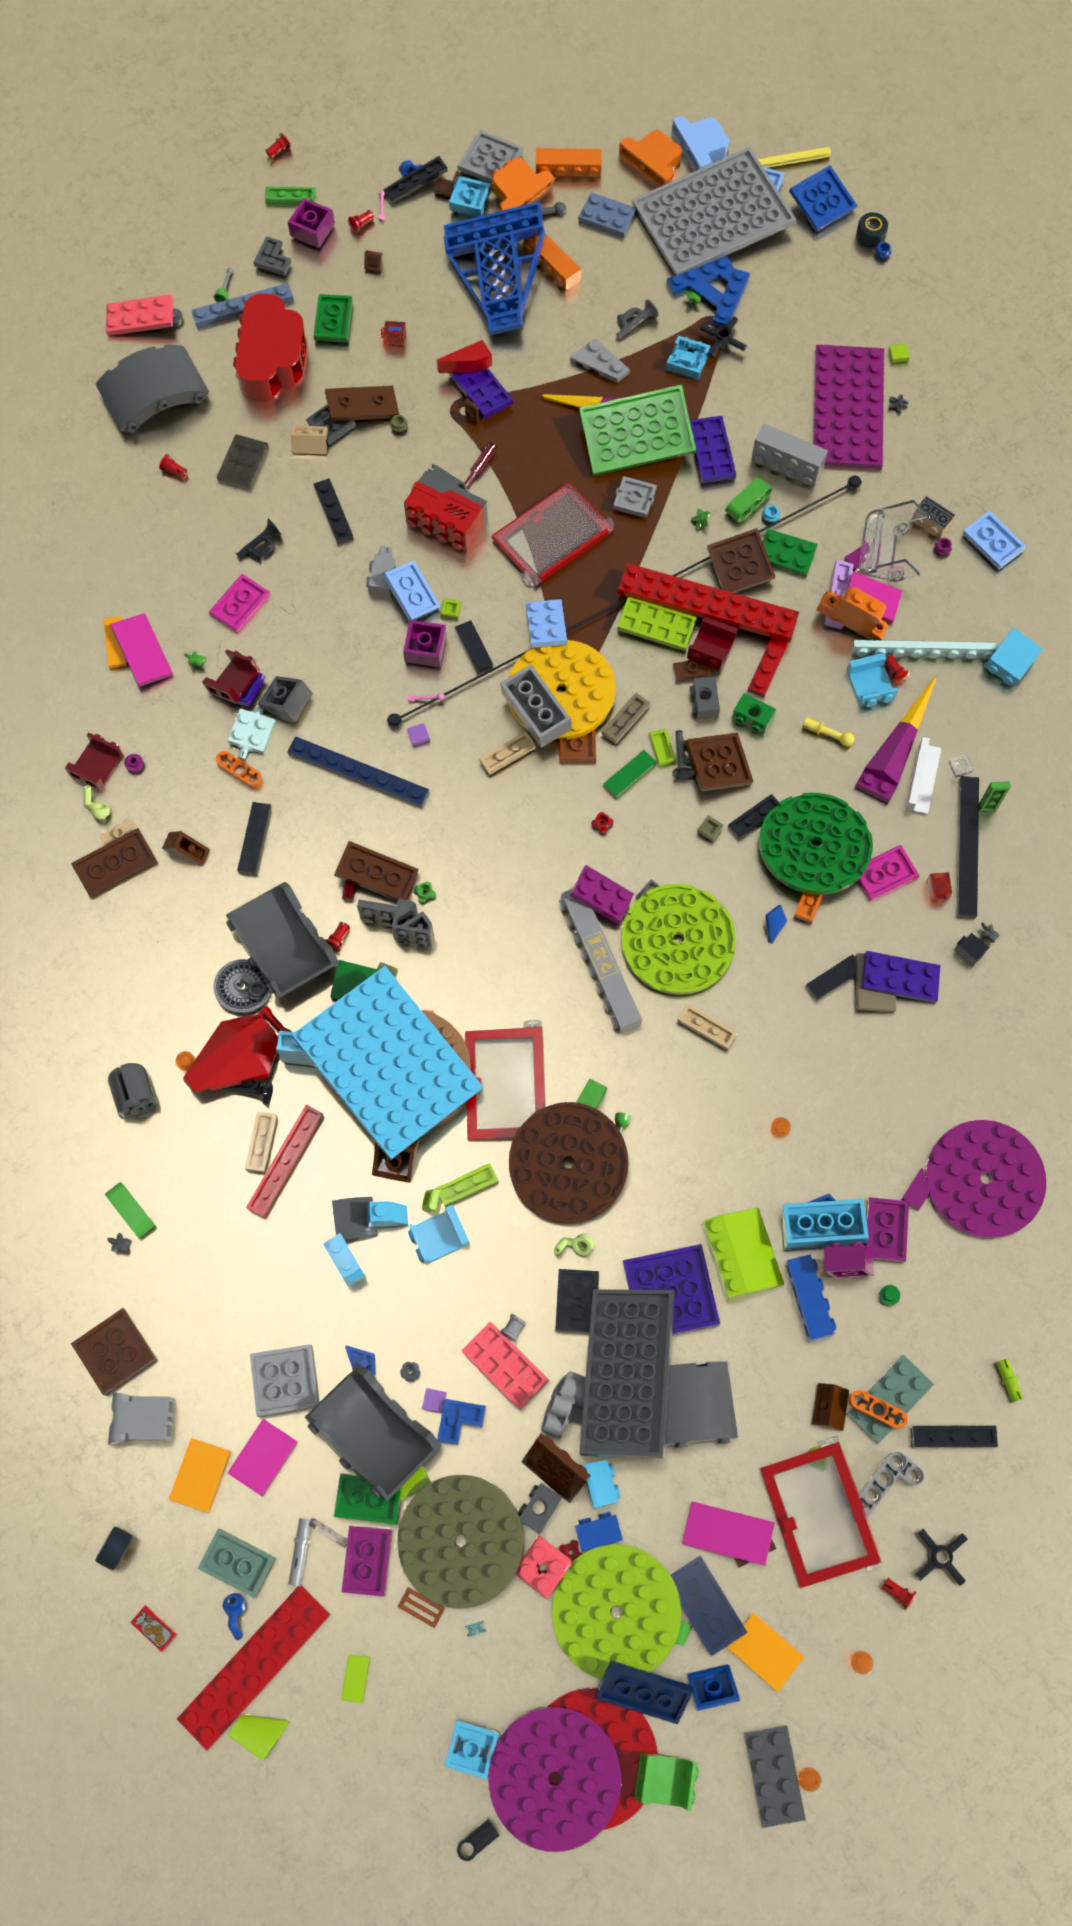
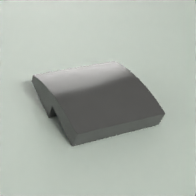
M325 405L306 419L310 426L327 427L326 443L328 445L356 427L354 420L331 421L328 405Z
M372 1196L331 1200L336 1235L340 1233L344 1240L378 1236L377 1227H368L367 1206L369 1202H373Z

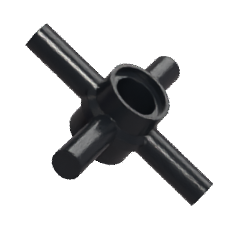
M733 316L727 326H719L717 330L703 323L700 325L699 330L714 337L715 344L708 353L710 358H713L719 349H726L729 345L742 351L746 350V344L732 338V329L738 322L737 317Z
M924 1528L917 1532L918 1536L931 1551L929 1555L930 1561L914 1574L916 1578L921 1581L935 1568L946 1569L959 1586L963 1585L966 1580L952 1564V1553L968 1540L967 1537L961 1533L948 1546L937 1545ZM939 1551H943L946 1555L944 1563H940L937 1560V1553Z

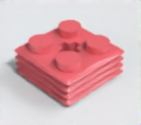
M538 1536L522 1558L515 1575L543 1597L548 1598L571 1566L572 1560L544 1538ZM545 1563L547 1565L546 1570L541 1571L538 1564L542 1565Z

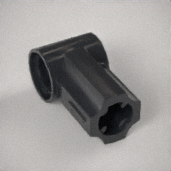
M489 1819L458 1843L457 1854L461 1860H472L479 1852L499 1837L498 1832ZM464 1843H470L473 1846V1853L469 1856H464L460 1851Z

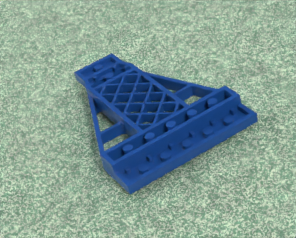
M538 201L443 225L445 251L486 316L490 335L523 328L522 316L545 238L541 202ZM539 236L534 254L518 257L517 242ZM508 244L504 250L499 248L501 245ZM492 248L488 254L483 252L484 249ZM511 248L513 256L508 253L511 250ZM496 251L501 253L497 260L492 257ZM475 252L477 267L461 271L453 258ZM505 256L510 259L506 265L501 263ZM489 260L494 263L490 269L485 267ZM532 262L523 292L520 265ZM513 263H514V269H515V270H513V269L510 268ZM498 266L503 268L499 274L494 272ZM507 271L512 274L508 280L503 278ZM491 275L495 277L492 284L487 282ZM479 276L482 302L467 281V277ZM515 278H516V284H517V285H515V284L512 283ZM500 281L505 283L501 289L496 287ZM509 286L514 288L510 295L505 292ZM493 290L496 291L497 294L494 298L489 297Z

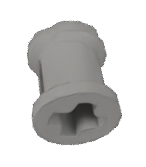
M511 1314V1319L505 1328L501 1329V1332L516 1341V1336L520 1329L527 1323L516 1315Z

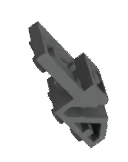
M398 899L397 906L358 900L357 908L360 919L370 924L378 922L384 926L392 927L394 940H397L398 943H414L416 946L423 948L427 946L432 947L434 939L432 923L423 911L418 914L415 902Z

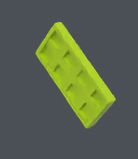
M628 597L617 630L686 651L697 617Z

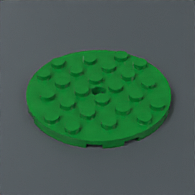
M813 792L802 793V795L793 798L790 796L779 802L765 817L759 836L760 853L768 870L784 885L807 894L825 895L836 893L857 882L865 873L870 863L873 852V839L866 825L867 822L858 811L856 812L848 806L849 803L835 796ZM817 840L821 845L814 847L811 841Z

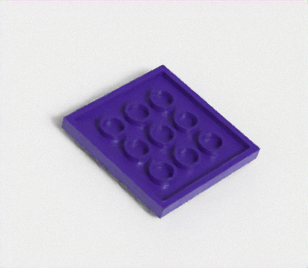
M702 1244L622 1261L629 1290H673L675 1292L672 1335L720 1325Z

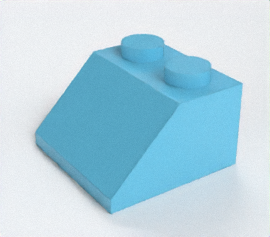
M607 1460L583 1465L591 1475L586 1484L593 1509L618 1503L617 1498L621 1496L618 1485H614L612 1477L615 1476L612 1463L608 1464Z

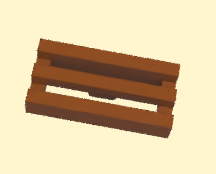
M407 1587L397 1606L433 1628L436 1627L445 1610L441 1605L430 1601ZM409 1594L438 1609V1614L408 1598ZM405 1601L434 1617V1621L432 1622L404 1605Z

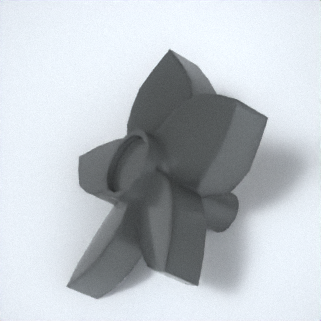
M903 394L897 398L890 396L892 403L889 405V408L896 407V410L901 412L903 407L909 405V402L903 399Z
M984 922L981 923L985 930L982 932L983 937H987L990 942L994 943L1000 935L993 930V924L987 927Z
M121 1233L117 1234L116 1239H107L109 1243L113 1244L111 1252L119 1250L122 1253H127L128 1246L132 1243V1240L128 1238L123 1239Z

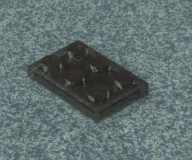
M235 434L217 474V480L250 490L269 448L268 443Z

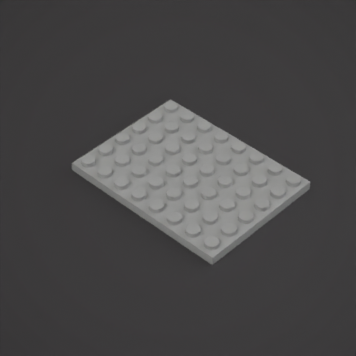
M750 147L632 199V205L636 208L638 215L675 275H680L720 259L796 224L795 216Z

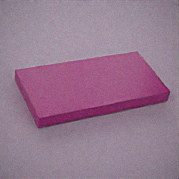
M145 613L111 624L112 631L138 687L173 676L172 670Z
M692 1501L682 1544L766 1566L775 1522Z

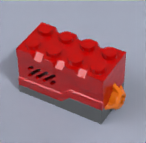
M427 471L413 484L411 493L404 501L405 518L408 525L414 528L419 526L425 534H435L441 542H451L455 549L465 552L469 550L488 521L486 500Z

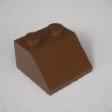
M419 1139L391 1161L375 1142L372 1175L410 1183L417 1157Z

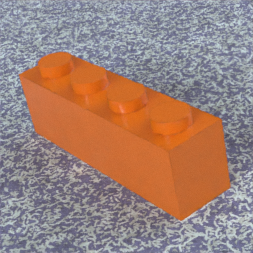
M536 148V174L542 171H549L553 176L601 177L602 149Z
M545 233L537 265H540L546 274L556 281L558 286L567 291L581 281L582 269ZM539 236L523 240V249L526 254H534Z

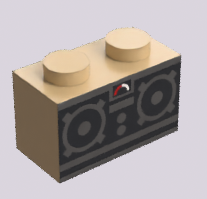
M926 496L914 510L911 520L916 525L929 531L931 535L941 538L952 525L955 514Z

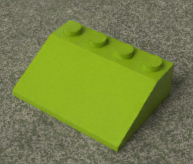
M759 1207L703 1220L701 1224L726 1302L784 1285Z

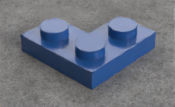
M445 1399L437 1440L458 1445L461 1425L482 1427L486 1406Z

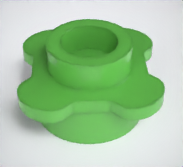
M428 881L414 888V892L417 893L418 900L421 903L436 896V892L432 890V885Z

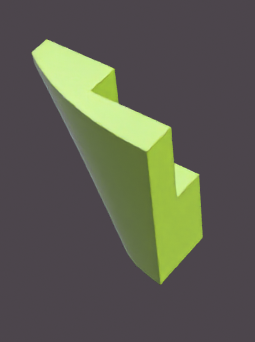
M242 1714L228 1733V1736L264 1761L290 1722L288 1720Z

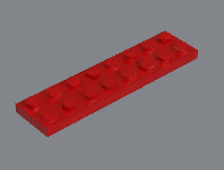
M303 1585L298 1586L178 1716L177 1720L208 1751L331 1614Z

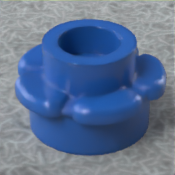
M880 242L877 245L875 253L880 258H886L891 255V245L888 242Z

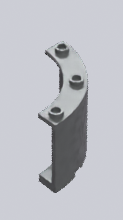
M165 345L164 348L158 349L153 346L137 351L117 362L118 366L113 370L108 369L95 384L119 430L134 433L147 419L169 407L187 403L201 404L209 393L189 354L182 345Z
M287 882L277 885L226 914L228 919L226 924L231 932L235 931L248 953L250 965L253 969L257 967L267 982L266 986L271 994L275 993L279 998L339 964L332 947L323 937L318 936L317 929L309 917L306 918L304 913H301L299 910L302 906Z
M706 1362L700 1365H696V1363L670 1365L665 1446L675 1444V1448L688 1447L687 1443L716 1440L718 1444L730 1443V1439L738 1438L728 1362Z
M358 1364L305 1416V1419L309 1422L307 1425L309 1430L314 1435L317 1433L328 1446L341 1458L339 1463L346 1470L350 1468L370 1487L369 1490L376 1498L381 1496L388 1501L441 1447V1444L431 1431L416 1420L412 1421L409 1419L407 1412L394 1399L391 1401L385 1393H382L385 1389L371 1372Z

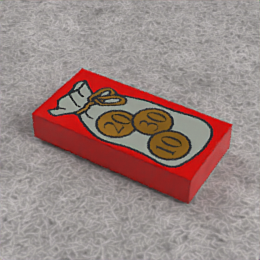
M147 1605L130 1622L161 1652L177 1635Z

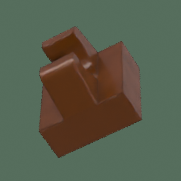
M366 250L364 269L380 272L382 270L383 253Z

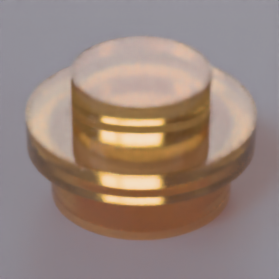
M183 1051L176 1056V1066L180 1070L187 1071L194 1062L195 1057L191 1052Z
M779 1117L772 1122L771 1130L774 1135L785 1137L791 1130V1124L786 1118Z
M865 1651L856 1652L851 1659L852 1668L859 1674L869 1673L873 1667L871 1655Z
M813 1768L803 1769L799 1774L800 1786L808 1792L816 1791L821 1784V1777L818 1771Z

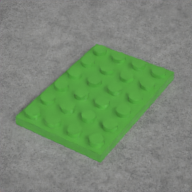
M682 385L579 408L594 476L696 453Z

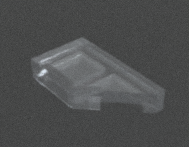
M315 1518L310 1520L308 1523L310 1527L344 1548L346 1547L347 1538Z

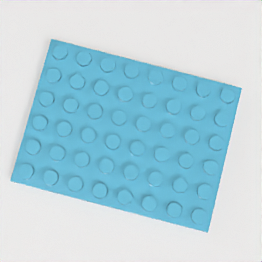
M386 966L291 1035L390 1161L483 1089L482 1084Z

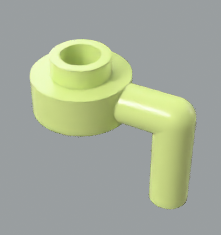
M84 786V807L90 809L91 814L98 819H103L109 815L110 805L91 802V786Z
M579 1234L575 1239L563 1237L554 1247L553 1251L556 1254H560L566 1246H571L576 1253L585 1256L594 1248V1241L587 1234Z

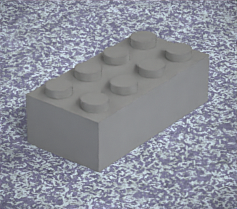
M763 424L755 438L751 460L757 464L769 467L773 471L781 472L790 478L802 481L806 485L815 487L823 472L828 450Z
M532 665L527 666L500 683L503 696L541 748L572 729L571 718Z

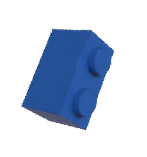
M606 1512L598 1515V1520L591 1521L590 1517L578 1520L579 1525H576L575 1529L581 1552L623 1540L616 1514L611 1515V1512Z

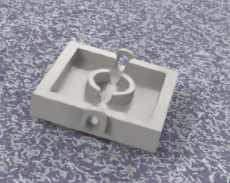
M623 476L621 485L616 490L613 509L647 518L650 507L655 500L654 495L657 485Z

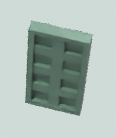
M903 1354L867 1393L903 1410L907 1414L934 1384ZM861 1398V1399L856 1403V1405H859L860 1403H863V1404L867 1405V1407L865 1408V1410L868 1411V1406H869V1404L872 1402V1400L869 1399V1402H865V1401H863L862 1398ZM879 1403L873 1405L872 1410L874 1414L882 1415L884 1412L883 1406ZM854 1408L847 1413L876 1444H879L893 1429ZM888 1409V1414L884 1419L887 1420V1417L895 1419L894 1423L897 1425L901 1420L900 1414L893 1416L889 1414L892 1410Z

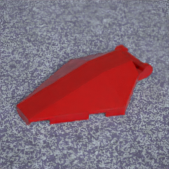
M268 1006L264 1007L256 1015L221 1021L184 1075L183 1081L193 1093L207 1089L213 1091L239 1085L241 1081L254 1079L255 1081L268 1078L276 1058L279 1035L277 1036L274 1029L265 1019L278 1032H291V1030L285 1028Z

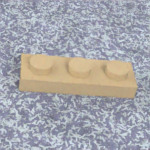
M525 731L480 757L479 761L486 772L491 775L536 749V745Z
M688 1003L677 1019L679 1023L726 1050L729 1049L738 1033Z
M257 1111L245 1170L265 1173L277 1114Z

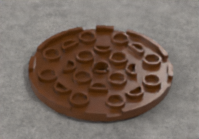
M555 1103L536 1111L518 1129L509 1151V1173L518 1196L535 1213L557 1222H580L593 1218L605 1211L619 1196L628 1174V1152L621 1132L613 1121L601 1111L581 1103ZM567 1156L574 1159V1165L571 1168H566L563 1165V1159Z

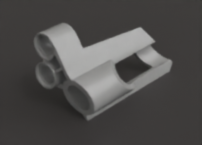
M569 1371L567 1375L560 1379L551 1395L541 1431L561 1438L565 1424L568 1425L569 1421L582 1424L585 1376Z

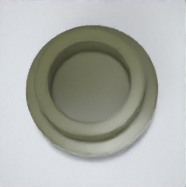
M395 415L390 422L392 430L402 432L407 428L408 423L404 416Z

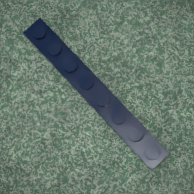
M296 736L287 751L288 755L421 808L429 794L428 788Z

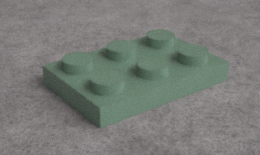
M218 1528L198 1569L255 1598L275 1557Z

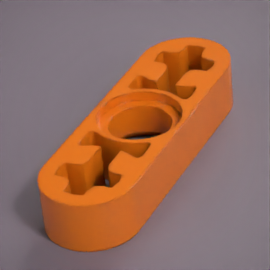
M221 751L216 755L218 767L252 789H257L262 785L263 778L261 773L227 751ZM227 758L231 766L225 761L222 763L221 759ZM238 766L244 767V771L240 774L234 772ZM250 777H252V778L257 777V780H258V781H252V782H251Z
M856 1390L849 1396V1404L852 1408L894 1429L903 1428L907 1424L908 1417L903 1410L863 1390ZM862 1395V1400L865 1402H869V1399L872 1400L868 1406V1411L865 1410L867 1405L863 1403L856 1405L854 1396ZM876 1403L881 1404L884 1408V1412L880 1416L875 1415L872 1410L873 1405ZM888 1409L892 1410L889 1414L893 1416L900 1414V1419L903 1420L902 1423L899 1422L896 1425L894 1423L895 1419L887 1417V1420H885L884 1417L888 1414Z

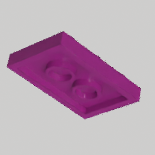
M585 865L569 896L614 923L619 924L634 893Z
M868 1198L866 1221L869 1239L865 1246L873 1251V1259L906 1262L909 1201Z
M349 1526L342 1593L385 1596L391 1529Z

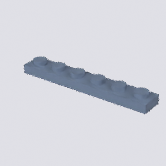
M289 283L193 309L191 311L196 327L240 316V314H243L244 304L247 299L255 294H274L280 297L284 303L294 301Z

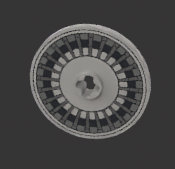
M237 959L228 962L220 968L214 978L213 989L217 1001L222 1007L234 1013H250L259 1009L267 1002L271 993L267 988L265 998L259 1001L252 1000L248 996L247 990L251 983L261 982L265 986L267 984L257 967L253 969L248 959ZM241 983L245 984L243 990L240 988Z

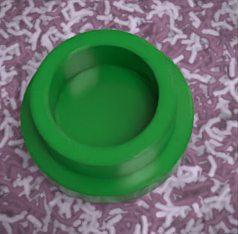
M886 1285L880 1291V1299L886 1305H895L900 1300V1291L893 1285Z

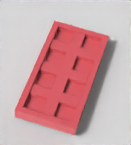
M171 294L108 303L106 306V333L108 336L173 327V297Z
M491 1321L462 1350V1353L519 1410L549 1381Z

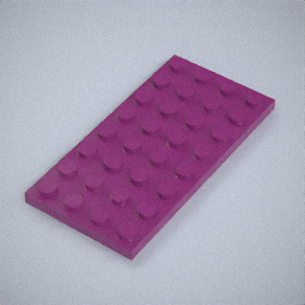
M816 344L813 444L828 450L824 466L882 469L884 348Z

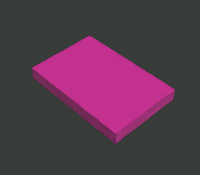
M852 572L847 588L850 586L856 587L883 602L887 608L881 620L892 624L902 590Z
M241 574L211 608L209 615L238 633L271 594L268 590L244 574Z
M899 845L872 858L858 883L871 902L918 879L920 875L903 847Z
M262 1419L227 1473L260 1496H263L298 1441L265 1419Z

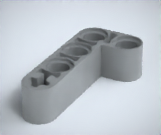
M894 1452L886 1456L859 1492L862 1504L864 1503L869 1506V1508L864 1506L867 1518L897 1478L908 1486L919 1485L923 1482V1470L903 1453ZM893 1456L900 1459L901 1464L899 1468H895L892 1465L891 1459ZM910 1470L917 1473V1480L915 1482H912L908 1477ZM880 1473H885L887 1475V1484L884 1485L880 1483ZM868 1489L875 1492L874 1501L867 1499L866 1492ZM849 1505L847 1515L850 1520L856 1522Z

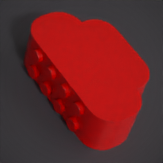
M260 293L251 296L244 304L243 314H240L241 328H238L239 343L236 342L235 350L237 356L233 359V366L236 369V378H238L243 396L251 401L267 402L276 398L281 388H292L302 381L308 344L304 331V322L298 312L285 309L283 300L274 294Z

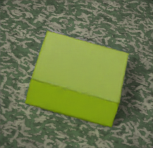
M906 343L889 346L892 363L909 361L910 356Z
M443 599L440 617L458 620L461 601Z
M431 1189L425 1191L421 1207L423 1211L436 1210L440 1190Z

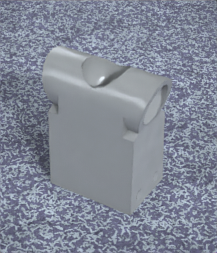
M113 1391L111 1409L114 1418L109 1427L108 1445L129 1441L172 1442L176 1399L161 1396H128Z

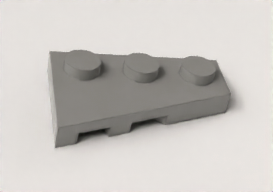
M594 339L570 357V362L582 364L583 368L597 371L600 376L615 383H618L630 373V369L597 339Z

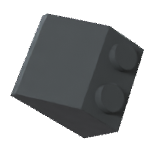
M276 676L258 705L281 720L295 722L313 693L300 679Z

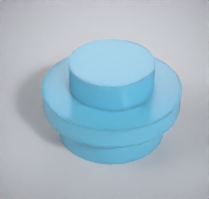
M768 505L763 509L762 517L767 522H775L780 517V511L775 505Z

